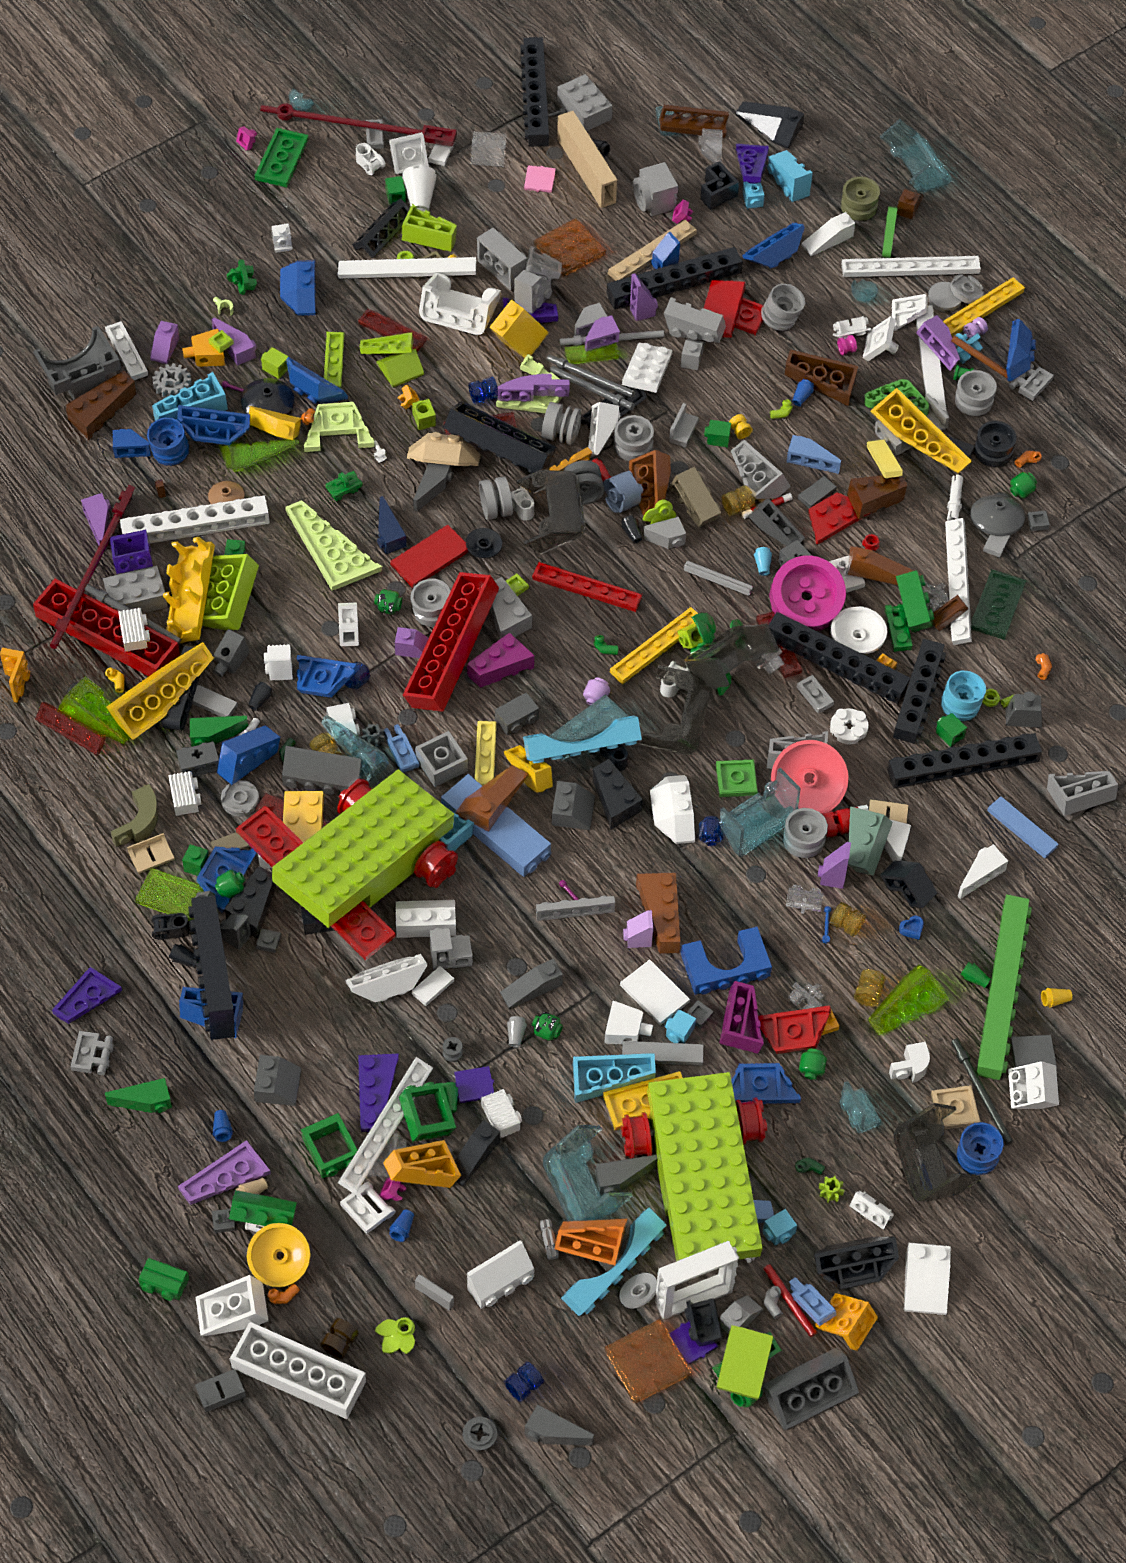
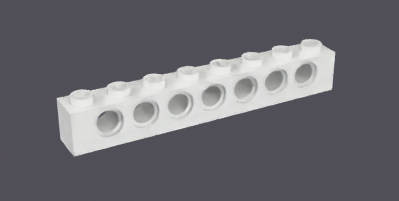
M255 496L174 511L120 519L122 534L146 529L150 543L269 524V514L265 496Z

